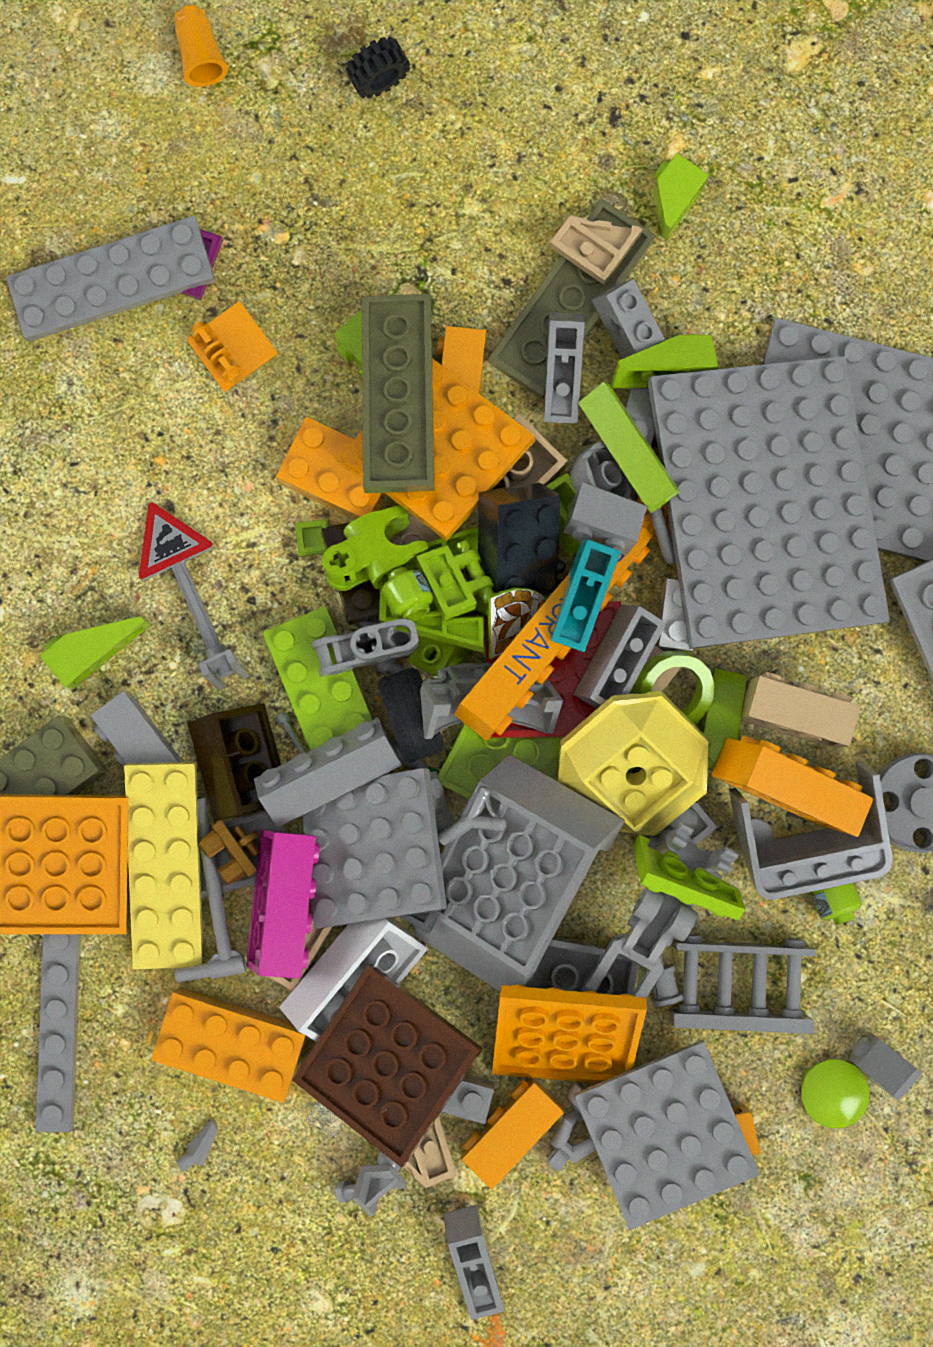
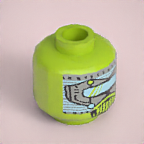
M401 567L388 574L389 580L383 585L382 593L394 617L413 621L430 611L429 606L433 601V594L422 572L407 570L406 567Z
M855 883L810 892L820 919H833L835 925L855 919L853 911L858 910L862 905Z

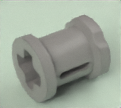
M674 964L664 965L662 974L653 986L655 995L653 1000L654 1007L674 1004L684 999L683 994L678 992L673 974L676 970Z

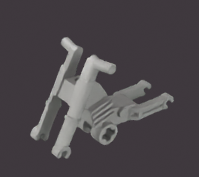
M683 822L679 824L677 829H673L661 837L641 834L650 839L648 846L663 854L670 850L679 855V860L690 870L694 871L696 868H702L720 879L723 876L717 871L721 869L729 873L732 869L733 861L739 856V853L728 847L720 850L716 848L712 852L709 849L702 850L687 842L694 828ZM645 887L627 923L630 926L628 933L613 936L592 973L585 979L579 992H596L617 955L621 953L648 969L632 994L635 997L647 998L664 970L661 956L663 950L671 945L674 938L683 942L691 932L698 917V912L691 909L694 904H684L674 896L663 892L655 893Z

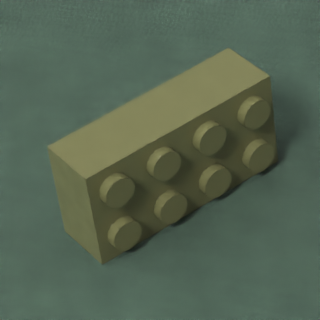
M58 715L0 758V794L77 795L108 772V770L70 718Z

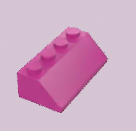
M260 829L258 848L260 852L257 857V871L246 966L258 976L301 978L302 969L307 968L309 954L308 948H304L305 936L311 932L312 914L308 912L309 898L313 899L316 891V880L312 877L313 863L316 864L318 862L320 852L319 843L315 842L316 836Z

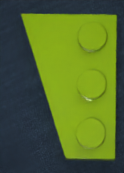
M641 834L637 836L633 843V849L642 885L652 892H663L674 896L684 904H695L706 908L716 916H727L738 921L740 920L746 909L738 888L702 868H696L694 871L690 870L679 860V855L670 850H667L665 855L648 846L650 839Z

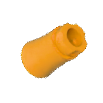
M197 5L184 6L174 15L175 33L182 59L183 79L187 84L194 87L216 84L225 78L229 68L219 50L210 21L206 18L204 9L198 8Z

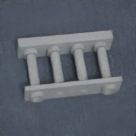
M689 934L683 942L673 940V948L684 950L683 1003L679 1004V1009H670L669 1022L674 1028L814 1034V1020L808 1015H803L804 1010L800 1009L801 956H816V949L805 946V940L784 939V945L702 941V935ZM698 951L719 952L717 1005H714L713 1010H700V1005L697 1004ZM733 953L753 954L752 1006L748 1007V1012L734 1011L735 1007L731 1006ZM767 954L787 955L786 1008L782 1009V1014L769 1013V1008H766Z

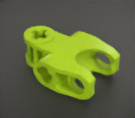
M393 506L367 513L350 522L344 529V535L347 540L329 547L322 556V564L326 571L328 584L338 591H346L370 579L375 589H382L386 581L389 580L388 574L393 570L401 567H406L407 570L418 569L415 564L416 556L429 552V547L425 541L418 540L406 545H395L390 542V539L395 534L404 530L410 523L407 510L402 506ZM335 554H337L338 559L334 560ZM347 575H348V576H349V580H348V581H345L344 576H347Z

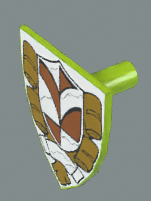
M512 588L489 596L488 606L484 604L483 600L478 603L477 610L488 616L490 659L503 653L547 599L541 593L529 588Z

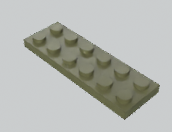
M603 199L599 201L587 218L588 221L612 222L611 225L626 228H631L632 225L642 228L641 235L604 285L563 256H560L488 358V363L541 399L545 397L549 312L583 314L585 321L584 341L600 319L591 300L614 285L626 281L656 238L654 233Z
M431 294L362 296L364 493L435 491Z

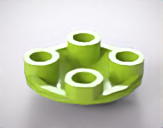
M827 1059L817 1063L814 1067L808 1068L804 1072L801 1100L806 1112L816 1123L827 1128H845L855 1124L864 1115L869 1104V1086L864 1074L854 1064L842 1059Z

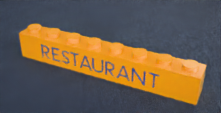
M643 526L641 527L638 541L627 555H619L600 612L613 598V595L609 593L615 585L620 589L631 576L632 572L628 570L630 565L634 562L639 566L651 551L646 545L654 535ZM570 573L462 700L453 714L484 740L488 741L494 732L501 736L513 721V718L509 716L510 712L515 706L520 710L523 709L534 695L529 690L536 681L542 685L555 669L550 663L556 656L562 660L571 650V647L550 640Z

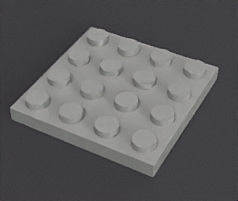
M420 768L380 776L302 815L304 834L316 836L315 842L319 843L320 847L318 862L316 864L313 863L312 877L316 880V891L312 899L315 929L447 909L429 769Z
M703 1040L574 1093L629 1230L760 1175Z

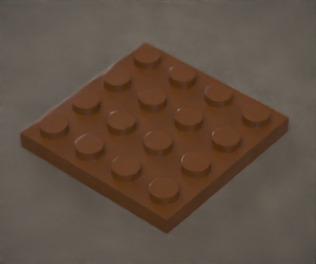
M373 964L366 966L292 1081L402 1168L407 1164L483 1048Z

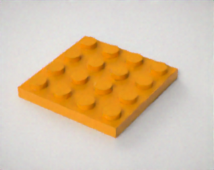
M432 358L435 491L387 492L385 494L447 541L477 508L479 492L492 490L535 442V435ZM363 430L341 453L342 460L362 476Z
M0 794V934L127 933L129 797L125 795Z
M519 984L511 986L501 985L492 1074L598 1084L629 1071L634 1066L647 1010L646 998L635 997L630 994L611 995L599 994L595 991L576 992L565 991L559 988H531Z

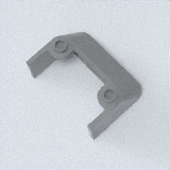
M863 761L856 762L859 785L863 786L861 793L874 798L858 837L827 828L773 840L770 826L763 819L751 818L748 801L736 788L729 789L737 839L753 886L763 898L774 900L874 879L885 875L890 870L893 859L880 775Z

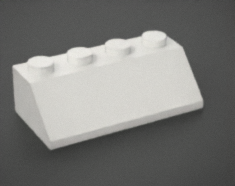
M393 918L348 924L279 1008L299 1032L318 1041L367 965L373 964L400 984L428 948Z

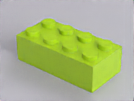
M326 606L262 632L310 751L323 745L328 739L339 737L353 730L360 723L369 722L374 719L354 669L332 676H319L318 670H320L316 650L312 648L311 643L321 638L339 635L331 613ZM333 646L328 647L332 665H335L337 661Z

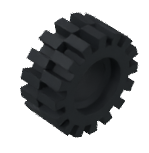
M382 37L377 43L373 40L370 42L369 47L366 48L364 45L360 48L361 52L354 53L352 56L353 60H349L347 63L348 67H346V73L357 93L362 98L367 97L368 99L372 98L374 94L376 97L380 96L384 90L385 92L390 91L392 85L397 86L400 83L399 79H404L407 76L406 72L410 70V62L396 39H393V37H388L387 39Z

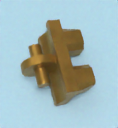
M220 820L211 827V832L198 844L208 859L223 849L231 860L217 870L226 885L234 883L243 877L246 880L257 871L242 850V848H245L251 858L260 852L253 843L260 836L257 830L247 834L243 827L238 825L232 830L239 842H236Z

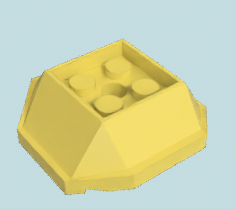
M661 691L611 696L560 741L557 781L624 819L625 822L620 829L621 832L655 836L707 793V737ZM632 767L642 768L637 773L627 772Z

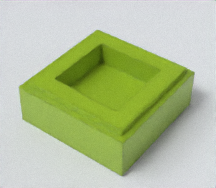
M328 518L295 523L299 557L324 554L326 549L321 536L322 528L329 527Z

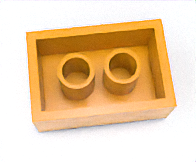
M305 417L276 476L282 486L354 520L367 513L379 511L387 495L385 493H364L363 476L342 460L341 453L354 440L353 438Z

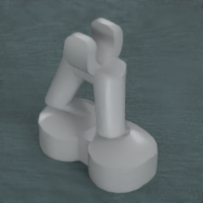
M577 1081L567 1092L568 1100L574 1109L562 1117L550 1139L554 1149L549 1153V1164L558 1171L563 1168L568 1160L576 1164L596 1151L591 1136L590 1139L577 1145H573L568 1140L574 1124L583 1117L574 1093L584 1090L586 1087Z

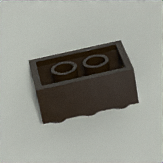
M261 703L211 713L188 722V728L214 822L263 809L264 807L257 796L254 779L261 776L268 769H275L281 766L265 704Z

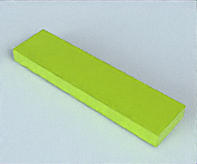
M604 381L578 402L644 505L647 506L649 512L654 513L680 493V490L609 383Z

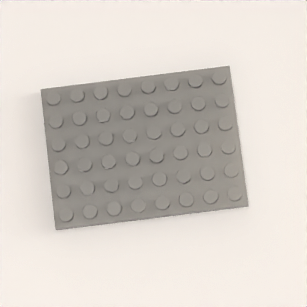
M775 318L762 365L846 356L878 551L924 563L932 560L933 358Z
M846 356L651 376L647 381L660 462L680 490V493L667 502V510L689 649L890 622Z

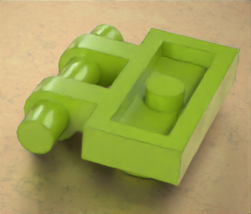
M467 540L461 541L456 545L459 555L453 556L448 545L418 555L415 559L418 570L423 573L432 591L433 600L443 621L475 610L477 605L474 598L475 595L481 596L484 604L488 606V597L495 594L492 589L494 584L490 576L485 575L479 564L481 558L477 550H472ZM461 569L468 570L473 581L466 582Z

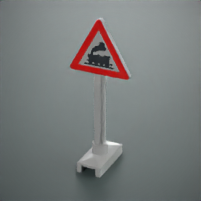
M151 502L148 504L139 578L145 581L169 569L173 570L208 649L206 651L208 659L198 663L203 676L220 691L225 688L222 678L235 672L243 679L250 675L245 664L232 650H227L225 645L220 643L186 566L188 560L212 550L214 544Z

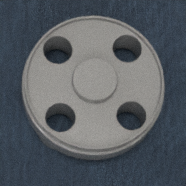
M915 753L897 757L884 765L878 772L882 794L884 792L888 793L892 800L890 808L885 811L890 844L909 852H933V755ZM918 760L923 761L926 765V773L921 778L914 772V765ZM918 828L922 829L925 834V840L920 846L915 845L913 842V833Z

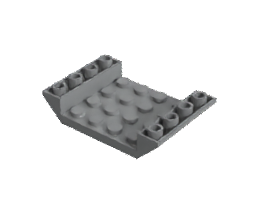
M509 754L479 781L459 819L461 820L467 815L478 788L486 786L491 790L489 795L491 806L499 818L506 820V829L504 831L473 828L445 846L440 857L447 909L440 912L430 933H426L415 926V936L498 991L501 990V985L511 986L519 984L531 988L538 987L543 976L537 973L536 969L598 851L609 852L625 822L621 817ZM485 804L480 816L493 817Z

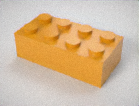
M742 736L741 740L726 738L711 774L712 777L814 824L855 837L859 836L874 799L861 793L863 786L846 779L841 781L835 778L836 774L825 768L819 766L811 767L807 765L808 760L792 753L786 755L779 752L781 747L768 741L760 740L759 742L747 736Z
M180 987L172 992L151 1060L284 1103L290 1093L293 1083L292 1079L296 1074L307 1036L299 1032L291 1022Z

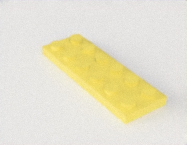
M196 762L126 763L124 765L125 796L129 797L128 867L133 969L185 968L204 964Z

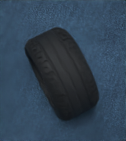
M407 668L389 676H384L377 684L403 759L409 763L439 754L445 746L440 731L432 739L424 738L420 694L423 680L419 670L415 668Z

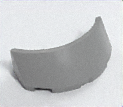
M464 663L452 665L438 670L437 677L433 680L426 679L423 682L420 694L425 739H432L442 729L462 722L453 714L462 700L493 664ZM546 679L542 685L536 681L529 689L534 693L522 710L515 706L509 716L513 718L511 723L524 725L550 734L554 732L563 699L549 680Z

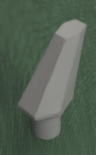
M211 1118L187 1145L189 1151L176 1160L178 1167L183 1172L195 1163L199 1166L204 1165L218 1132L215 1119Z

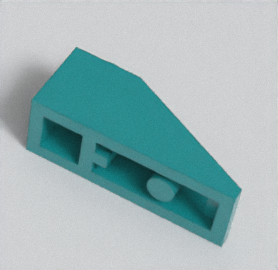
M582 538L568 578L551 641L585 652L621 551Z

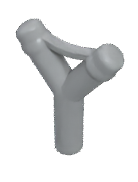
M480 786L464 818L438 833V839L442 845H447L473 828L504 831L506 829V820L499 818L491 806L489 799L491 790L488 787ZM485 804L493 817L480 816Z

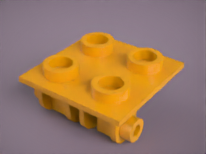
M240 301L208 324L204 325L202 321L194 324L191 328L194 333L186 339L224 392L278 355V352Z

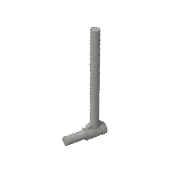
M205 798L198 799L199 843L211 832ZM201 848L200 852L218 953H215L206 964L175 969L177 983L207 977L216 979L246 973L247 971L244 954L231 949L216 857L214 855L208 859Z

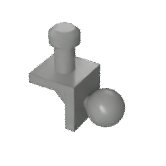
M380 1152L377 1158V1165L360 1167L356 1184H351L349 1181H339L335 1187V1197L340 1203H348L353 1199L368 1216H375L379 1199L390 1189H405L407 1182L398 1173L401 1167L384 1153Z

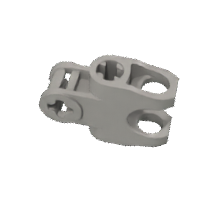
M398 619L363 627L348 634L321 638L313 641L311 644L317 653L320 670H318L319 676L326 677L344 673L357 667L372 666L409 656L418 648L417 643L419 639L413 621ZM397 626L406 627L410 631V633L399 631L394 628ZM402 632L409 636L410 641L403 646H397L391 641V636L394 633ZM365 641L370 642V646L372 645V651L369 653H365L362 649V643ZM333 646L337 661L335 665H332L328 647Z

